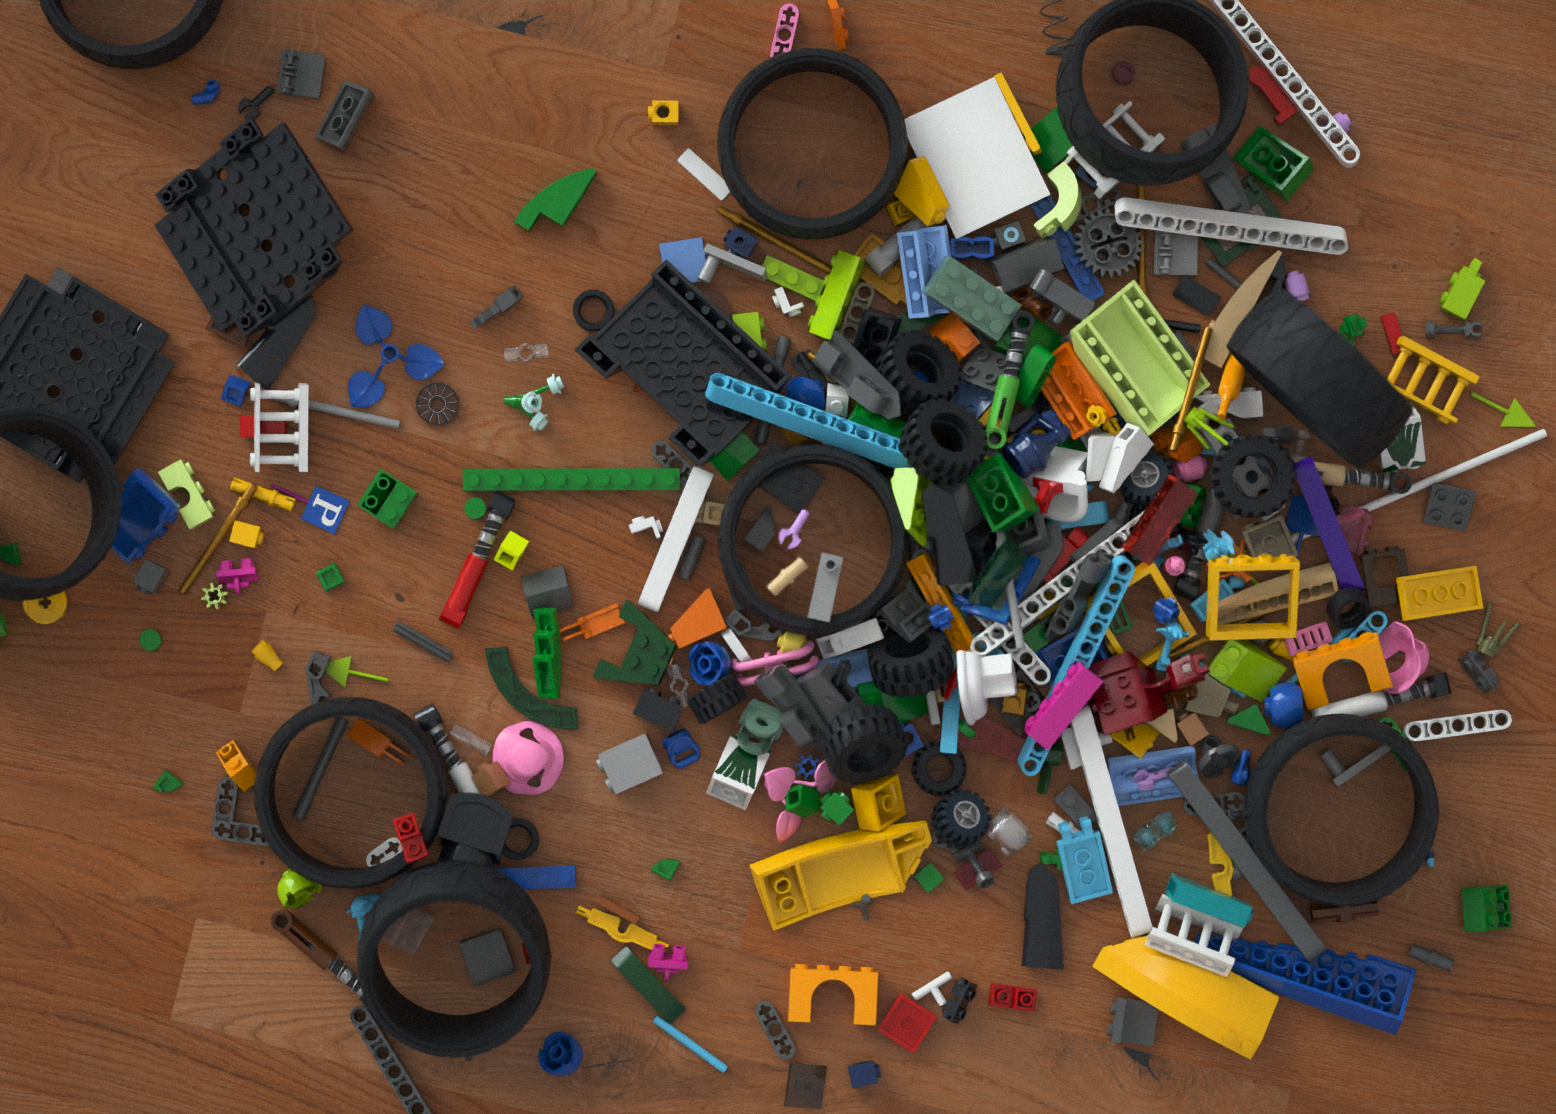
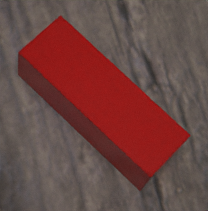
M1393 312L1380 317L1392 356L1400 354V346L1396 345L1399 337L1402 336L1396 314Z

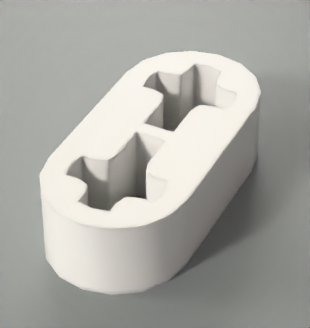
M730 627L720 633L741 663L752 660Z
M391 837L371 851L366 858L368 867L374 866L371 864L373 854L379 856L383 853L385 857L380 860V863H383L402 852L403 849L399 839ZM389 842H398L400 846L397 849L399 851L397 853L391 851L387 854L385 850L390 847Z

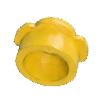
M1090 406L1087 410L1088 413H1086L1087 419L1094 427L1103 424L1107 418V412L1101 406Z

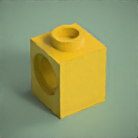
M652 100V106H648V119H652L653 125H679V101ZM660 108H667L670 113L666 118H660L657 115Z
M234 521L229 542L257 549L258 545H262L265 533L262 532V527Z

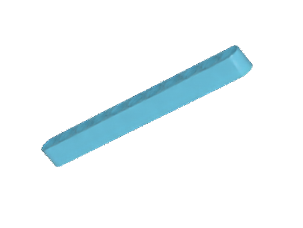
M715 373L710 377L705 395L708 400L893 468H910L907 464V458H904L902 454L903 448L900 446V439L724 374Z
M1119 555L1113 558L1046 699L1053 693L1054 686L1058 682H1062L1067 676L1066 673L1073 663L1079 661L1087 668L1090 667L1134 575L1135 567L1127 557ZM1123 563H1127L1126 569L1124 571L1119 572V566ZM1117 583V588L1114 591H1109L1110 585ZM1103 603H1108L1106 610H1099ZM1098 622V628L1091 631V625ZM1089 642V647L1086 650H1081L1082 644ZM1029 735L1019 753L1017 764L1024 774L1033 776L1040 771L1049 750L1042 745L1034 748L1036 741ZM1033 760V764L1030 767H1024L1026 761Z

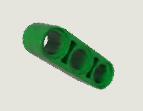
M1040 344L1035 345L1031 349L1017 375L1020 384L1016 401L1025 408L1030 407L1036 400L1057 358Z

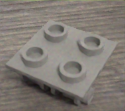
M1155 231L1154 274L1197 276L1198 236Z

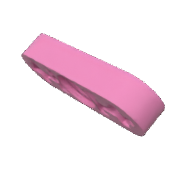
M785 4L780 9L770 58L774 54L779 53L780 46H775L776 43L783 46L789 45L788 49L784 47L783 52H788L792 49L799 18V10L793 4ZM788 9H792V13L796 14L795 17L791 16L789 22L790 25L794 24L793 28L789 25H780V22H786V15L783 12H787ZM783 29L791 33V37L787 41H782L778 37V33Z

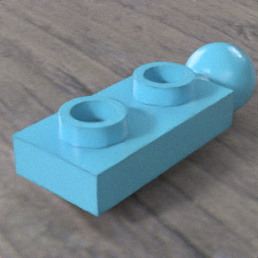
M1233 575L1229 577L1228 583L1225 579L1219 580L1218 602L1235 594L1233 589H1242L1246 582L1240 577L1235 578ZM1207 591L1189 604V607L1200 622L1206 620Z

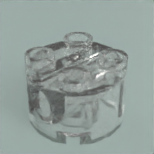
M1004 806L994 818L988 821L990 828L987 829V835L992 840L997 839L1001 844L1000 849L1009 857L1011 854L1015 856L1022 847L1034 839L1032 833L1028 835L1026 832L1029 829L1012 810L1008 813L1009 807Z

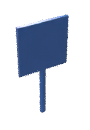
M1292 494L1286 526L1288 531L1299 533L1296 546L1299 555L1304 534L1320 536L1304 496Z

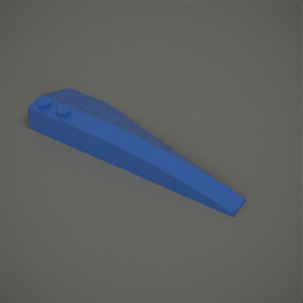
M1197 933L1194 942L1196 944H1199L1201 938L1200 933ZM1210 935L1207 948L1219 952L1223 936ZM1240 938L1231 941L1228 956L1235 958L1231 971L1241 977L1299 1002L1394 1035L1397 1034L1403 1020L1417 970L1375 955L1367 954L1365 960L1356 958V953L1347 952V956L1336 955L1335 950L1328 949L1309 963L1296 945L1278 943V946L1268 945V942L1258 941V943L1246 942V939Z

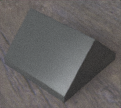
M564 566L521 577L532 619L535 618L534 610L537 607L557 608V612L574 608Z

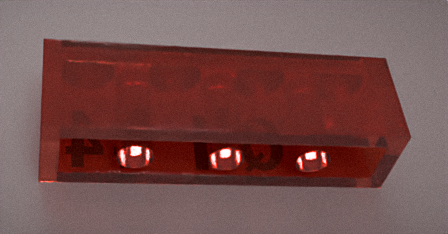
M1169 474L1123 543L1122 548L1150 566L1152 561L1157 558L1163 544L1170 538V534L1175 526L1181 521L1188 506L1193 503L1197 491Z

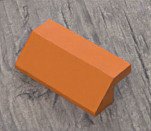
M1070 340L1051 352L1057 357L1056 362L1041 390L1062 423L1069 428L1072 439L1076 440L1097 428L1092 426L1086 417L1090 406H1101L1106 410L1107 418L1105 422L1117 413L1097 381L1074 352V347Z

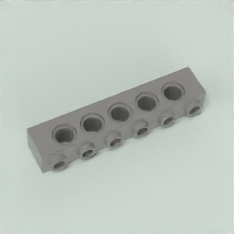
M1209 399L1198 406L1197 409L1203 408L1205 411L1217 416L1220 404L1217 400ZM1205 417V418L1207 419L1206 422H1205V424L1208 425V420H1209L1210 418ZM1229 418L1224 419L1227 422L1233 424V422ZM1219 423L1218 427L1213 429L1221 437L1227 435L1231 440L1238 438L1234 432L1236 429L1235 425L1234 428H1230ZM1204 428L1197 429L1215 456H1217L1220 452L1219 450L1223 447L1221 442ZM1256 456L1244 457L1243 463L1236 465L1233 471V482L1239 491L1248 497H1258L1260 489L1268 491L1273 483L1271 477L1266 472L1263 473L1258 467L1261 464ZM1248 471L1254 472L1256 476L1253 483L1247 482L1245 478ZM1276 511L1272 513V515L1266 517H1260L1259 519L1261 522H1264L1279 511Z

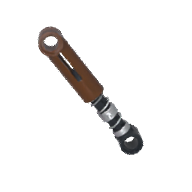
M280 910L275 912L271 917L272 928L281 933L321 969H329L330 973H334L337 979L345 984V986L348 985L352 988V992H356L364 1007L370 1010L360 988L361 983L358 976L355 975L356 972L338 960V953L294 917L290 911ZM280 915H285L288 918L287 926H279L277 918ZM291 928H293L295 931H297V932H298L302 937H304L308 942L306 943V942H305L302 938H300L295 932H293V931L291 930Z

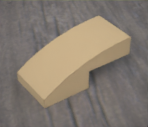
M703 501L695 522L719 526L725 504Z

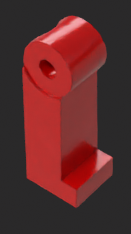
M1256 66L1250 70L1248 82L1253 87L1259 89L1278 114L1274 118L1278 126L1297 113V109L1266 69Z
M1079 526L1063 539L1064 549L1043 579L1046 583L1055 578L1071 559L1070 555L1078 548H1081L1089 539V536Z

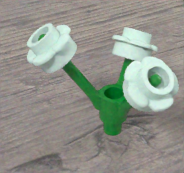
M552 374V377L547 378L548 385L529 393L521 394L520 396H506L504 404L511 405L512 408H517L532 419L529 425L534 428L533 430L537 431L539 429L542 431L549 421L546 419L548 415H544L539 411L542 407V398L539 393L550 389L552 394L558 392L561 394L564 384L560 376L556 377L555 374Z

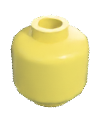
M785 631L784 635H779L777 646L780 647L781 653L803 648L806 642L810 640L807 639V635Z

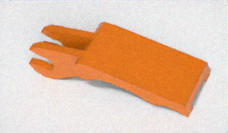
M613 604L576 619V623L559 629L561 633L576 626L580 628L579 632L564 637L563 641L581 634L585 640L624 624L625 621L619 618L618 604Z
M359 718L346 735L380 759L386 754L402 765L405 764L387 752L389 746L408 758L410 756L392 744V739Z

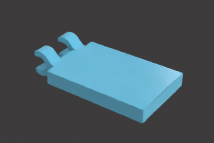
M1088 816L1079 818L1082 831L1071 833L1070 825H1067V822L1058 824L1062 839L1057 840L1056 843L1071 904L1113 893L1099 830L1093 831L1092 823Z

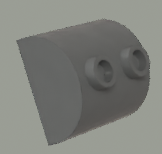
M1036 504L1039 509L1038 512L1008 532H1005V537L1008 539L1010 547L1008 554L1030 553L1049 544L1040 505Z

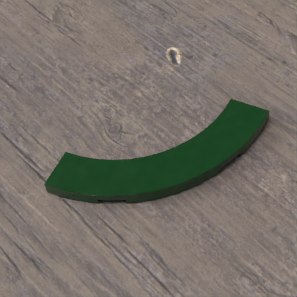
M507 647L485 648L486 659L493 680L505 699L516 710L533 721L546 726L560 729H578L577 708L560 707L544 702L522 685L511 666Z

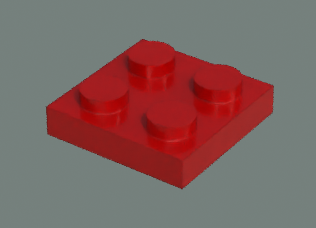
M900 993L877 1030L907 1050L915 1053L937 1016Z

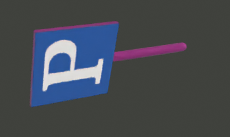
M271 484V488L307 504L301 517L302 520L335 534L350 502L349 500L318 486L315 487L310 500L275 484Z

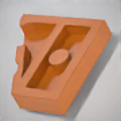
M827 0L837 49H845V41H849L847 28L842 26V21L845 20L843 7L839 8L837 0Z

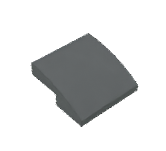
M911 586L878 610L883 619L908 642L913 641L932 626L927 616L932 613L928 601L922 603Z
M501 928L459 941L474 986L515 973V967Z

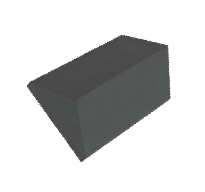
M345 80L315 138L345 153L375 97L374 93L367 88Z
M1049 236L1044 239L1039 237L987 259L988 265L1005 294L1030 285L1040 269L1052 275L1064 270L1055 239Z

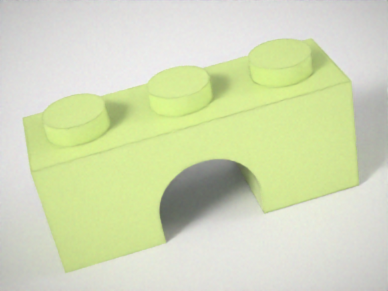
M180 459L158 472L168 491L173 492L178 488H186L189 491L190 501L187 506L179 511L190 530L215 518L213 514L215 508L211 501H206L202 495L205 490L199 481L195 482L192 476L195 472L189 462L185 463Z

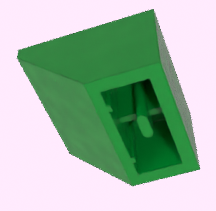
M380 469L357 506L396 530L419 493Z
M1508 884L1461 888L1464 932L1511 928L1512 915L1510 913Z

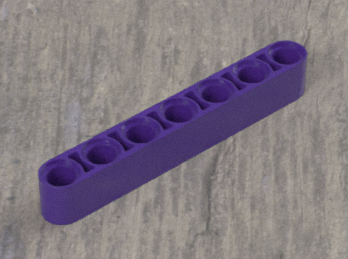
M1312 456L1296 462L1294 465V471L1297 472L1296 479L1340 588L1356 587L1361 591L1365 590Z

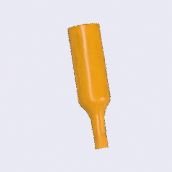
M1231 353L1228 354L1218 388L1221 404L1217 417L1221 420L1226 419L1230 403L1238 398L1246 373V369Z

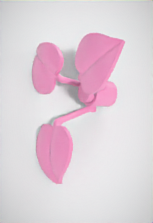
M825 760L818 765L814 774V782L795 780V772L789 767L778 768L764 774V787L768 789L770 799L773 801L781 800L785 806L786 800L784 797L792 784L817 786L819 793H825L837 781V778L829 771ZM786 810L780 813L776 825L779 843H784L797 832L801 825V816Z

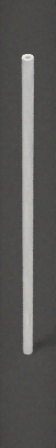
M1545 429L1539 430L1412 484L1411 489L1405 494L1392 492L1336 516L1338 523H1344L1433 485V482H1441L1547 437ZM1299 533L1291 535L1293 543L1298 542ZM1304 534L1303 539H1306L1312 535Z

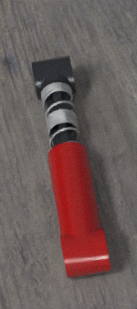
M497 491L494 493L487 510L489 512V516L486 519L487 524L482 528L483 531H481L478 537V544L474 545L475 551L471 552L472 554L469 553L452 593L442 610L439 621L460 629L467 614L469 604L489 562L486 561L488 551L496 541V533L500 531V524H503L505 519L508 520L514 508L515 499Z

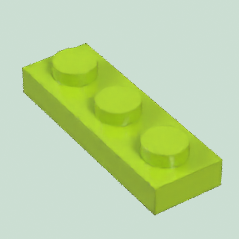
M768 255L763 262L762 267H765L768 273L767 280L815 302L819 294L822 293L824 288L823 280Z

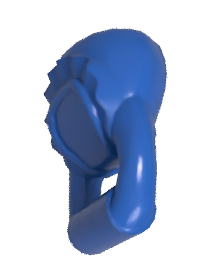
M685 728L668 735L662 741L664 749L668 752L671 764L676 768L683 769L700 758V748L692 739L690 732ZM689 748H693L695 750V752L690 754L689 756L679 760L678 762L676 761L675 757L677 755L679 756V754L685 752L686 750H689Z
M1245 749L1241 752L1240 763H1237L1230 777L1232 783L1248 785L1251 776L1249 760L1252 751L1250 749Z

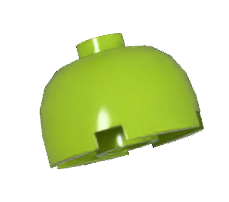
M288 869L283 873V877L279 881L277 894L285 909L288 910V906L291 909H296L313 900L314 898L311 895L315 891L319 894L322 885L300 876L297 872Z

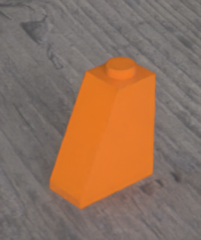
M710 588L706 589L670 628L672 633L669 634V637L678 645L679 649L727 629Z

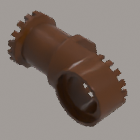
M1028 286L1013 291V299L1021 304V309L1034 315L1040 322H1045L1047 318H1050V312L1053 311L1051 310V305L1042 303L1040 298L1032 294ZM1027 294L1025 298L1019 299L1020 296L1022 297V295Z

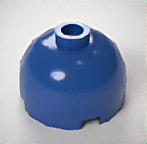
M704 642L696 644L688 655L691 665L688 668L693 680L700 685L709 686L728 675L731 670L730 654L719 643Z
M565 1032L552 1033L544 1040L546 1044L543 1050H539L540 1066L554 1076L564 1077L571 1075L577 1071L583 1060V1050L580 1042Z

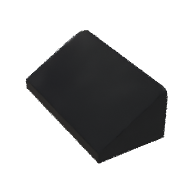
M1185 275L1172 294L1210 317L1221 299L1219 295Z

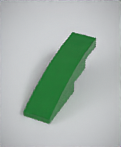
M537 607L534 610L537 631L533 633L536 655L532 657L538 696L539 698L558 699L560 697L561 645L557 608Z

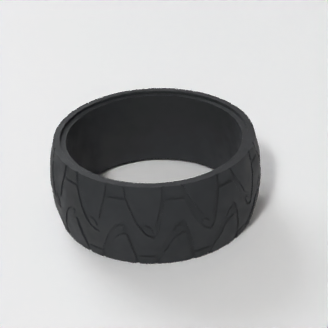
M40 0L39 4L56 34L79 54L109 67L146 69L171 62L200 42L215 22L223 0H196L187 16L174 29L155 40L137 45L107 44L84 35L74 28L68 19L61 0Z
M1113 0L1092 13L1080 25L1068 42L1061 58L1062 61L1059 64L1056 78V102L1058 104L1059 118L1067 138L1086 162L1094 168L1096 167L1101 173L1121 182L1134 185L1140 184L1141 186H1155L1181 181L1197 174L1225 151L1236 135L1245 115L1249 82L1246 60L1241 51L1240 44L1231 29L1225 25V22L1217 14H1214L1212 10L1196 0ZM1127 26L1156 27L1183 38L1206 60L1218 86L1220 113L1213 137L1197 147L1177 153L1147 152L1132 147L1116 138L1097 119L1084 91L1082 68L1087 46L1103 34Z
M802 48L783 52L752 69L740 81L729 97L721 116L717 139L721 173L732 196L745 212L758 223L774 232L792 238L815 240L843 235L862 226L873 218L887 204L898 187L906 165L908 147L907 130L901 108L886 82L873 69L858 59L842 52L823 48ZM823 72L850 81L872 99L883 116L887 127L890 155L888 165L881 180L864 200L836 215L805 218L775 209L763 201L751 189L737 163L734 149L735 136L739 121L748 104L762 89L772 82L795 73Z
M1282 288L1264 298L1248 312L1236 327L1226 345L1235 359L1280 404L1334 452L1358 469L1375 459L1391 445L1403 430L1413 412L1412 407L1402 394L1353 345L1313 310Z
M15 406L0 409V431L13 430L33 433L52 441L62 448L81 470L87 482L92 502V521L87 541L78 557L66 570L60 574L43 578H25L0 571V598L24 601L51 597L62 593L83 581L98 567L111 549L116 538L121 517L122 495L118 474L112 459L101 442L88 429L77 421L63 414L54 413V411L49 409Z
M811 444L793 446L777 451L756 463L741 477L732 489L722 511L719 524L718 546L720 562L730 587L742 604L755 616L787 632L801 635H826L860 624L877 612L891 597L905 570L909 551V532L905 529L891 483L874 465L844 449L829 445ZM798 464H826L855 475L870 487L878 497L890 525V557L880 583L861 603L842 613L832 615L830 622L789 614L766 602L750 586L737 559L735 546L736 528L747 499L768 477L778 471Z
M339 697L315 703L301 710L276 731L268 742L257 767L254 785V804L257 820L267 843L280 860L291 870L323 886L340 889H358L387 882L407 871L417 861L407 864L402 851L393 858L371 867L345 868L324 863L302 850L285 830L275 802L276 772L279 762L290 742L308 726L325 719L342 716L371 719L398 733L417 755L426 777L428 791L427 809L420 829L426 849L433 843L444 816L447 797L446 778L440 756L434 744L413 719L400 710L377 700L361 697Z
M1341 713L1326 714L1293 725L1274 739L1264 750L1254 766L1248 781L1245 796V820L1250 841L1257 857L1265 869L1280 884L1299 896L1302 895L1303 898L1316 903L1330 906H1356L1379 900L1393 893V891H1396L1409 881L1419 870L1435 840L1439 819V801L1434 780L1427 764L1416 748L1399 732L1384 723L1368 717ZM1346 735L1373 739L1390 747L1405 766L1412 783L1414 815L1406 840L1388 863L1363 878L1347 882H1323L1295 872L1282 862L1269 835L1267 822L1268 801L1278 774L1293 756L1317 741Z
M460 860L434 862L413 869L401 876L380 895L372 906L358 942V979L361 983L360 988L374 1018L388 1034L405 1046L437 1057L461 1058L463 1056H475L486 1053L509 1041L527 1024L536 1012L545 993L550 973L551 955L548 932L544 920L539 915V910L530 896L519 884L511 880L504 873L475 862ZM442 901L471 903L494 912L515 929L527 948L531 968L521 986L509 998L495 1007L467 1015L441 1014L414 1004L399 993L391 984L381 966L377 950L382 936L396 920L420 906Z

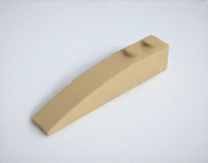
M1276 251L1264 261L1231 296L1217 319L1210 321L1208 328L1213 329L1204 361L1219 369L1222 368L1230 353L1226 347L1236 327L1248 312L1253 309L1282 254L1281 251Z
M1331 563L1300 570L1298 605L1331 597L1339 591ZM1290 573L1261 582L1219 601L1217 625L1288 608Z

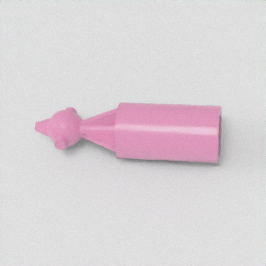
M1178 556L1167 558L1162 564L1164 574L1169 577L1178 576L1185 569L1183 559Z

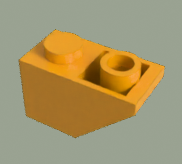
M234 740L216 752L230 778L243 792L255 784L257 771Z

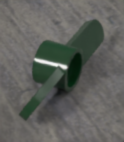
M1056 741L1051 746L1040 770L1037 786L1039 794L1047 793L1052 766H1059L1061 762L1063 745L1056 744Z

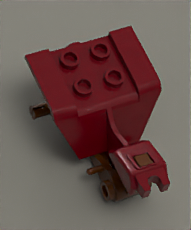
M1125 652L1092 663L1089 669L1103 681L1093 694L1094 700H1091L1088 704L1095 726L1097 728L1103 727L1105 736L1124 730L1127 741H1131L1129 733L1132 740L1136 739L1133 727L1145 722H1152L1167 713L1166 705L1174 703L1175 707L1179 708L1178 701L1196 699L1198 693L1196 684L1206 679L1205 674L1210 672L1208 665L1199 666L1201 662L1206 661L1204 653L1197 655L1188 654L1170 663L1164 672L1166 679L1159 683L1156 674L1132 652Z

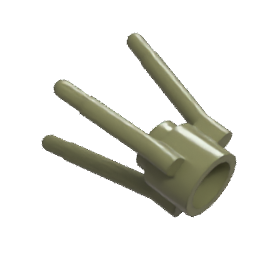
M1488 602L1480 637L1476 644L1480 645L1477 649L1478 651L1493 658L1495 653H1499L1501 647L1515 632L1520 623L1516 622L1500 642L1497 640L1507 624L1505 620L1493 638L1487 636L1484 639L1492 602Z

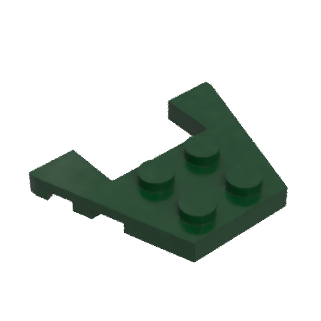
M626 599L619 618L638 626L621 667L600 659L593 678L660 685L677 644L656 626L646 614L641 612L632 601Z

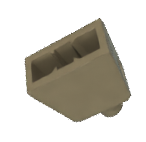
M1205 674L1206 679L1196 684L1198 690L1197 698L1186 701L1183 708L1185 711L1220 718L1222 711L1234 715L1239 703L1228 699L1231 689Z

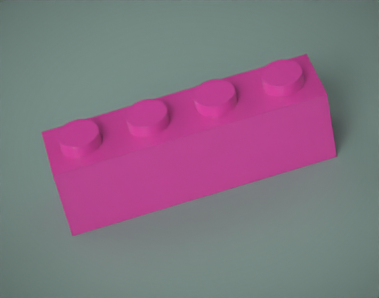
M1079 661L1068 669L1067 676L1062 682L1060 681L1054 686L1051 696L1042 701L1039 711L1025 723L1024 731L1047 750L1050 749L1103 683L1098 675Z

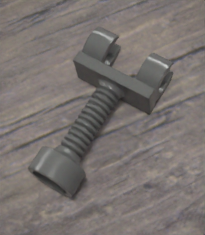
M1426 321V338H1434L1438 333L1463 334L1466 339H1469L1470 336L1474 339H1479L1483 336V333H1474L1473 329L1483 328V325L1480 322H1474L1471 325L1470 322H1466L1465 326L1447 327L1438 326L1435 324V321Z
M979 840L961 850L955 849L954 845L949 847L957 863L966 858L969 860L978 875L975 881L979 888L985 889L994 883L995 879L991 872L983 869L975 853L984 849Z

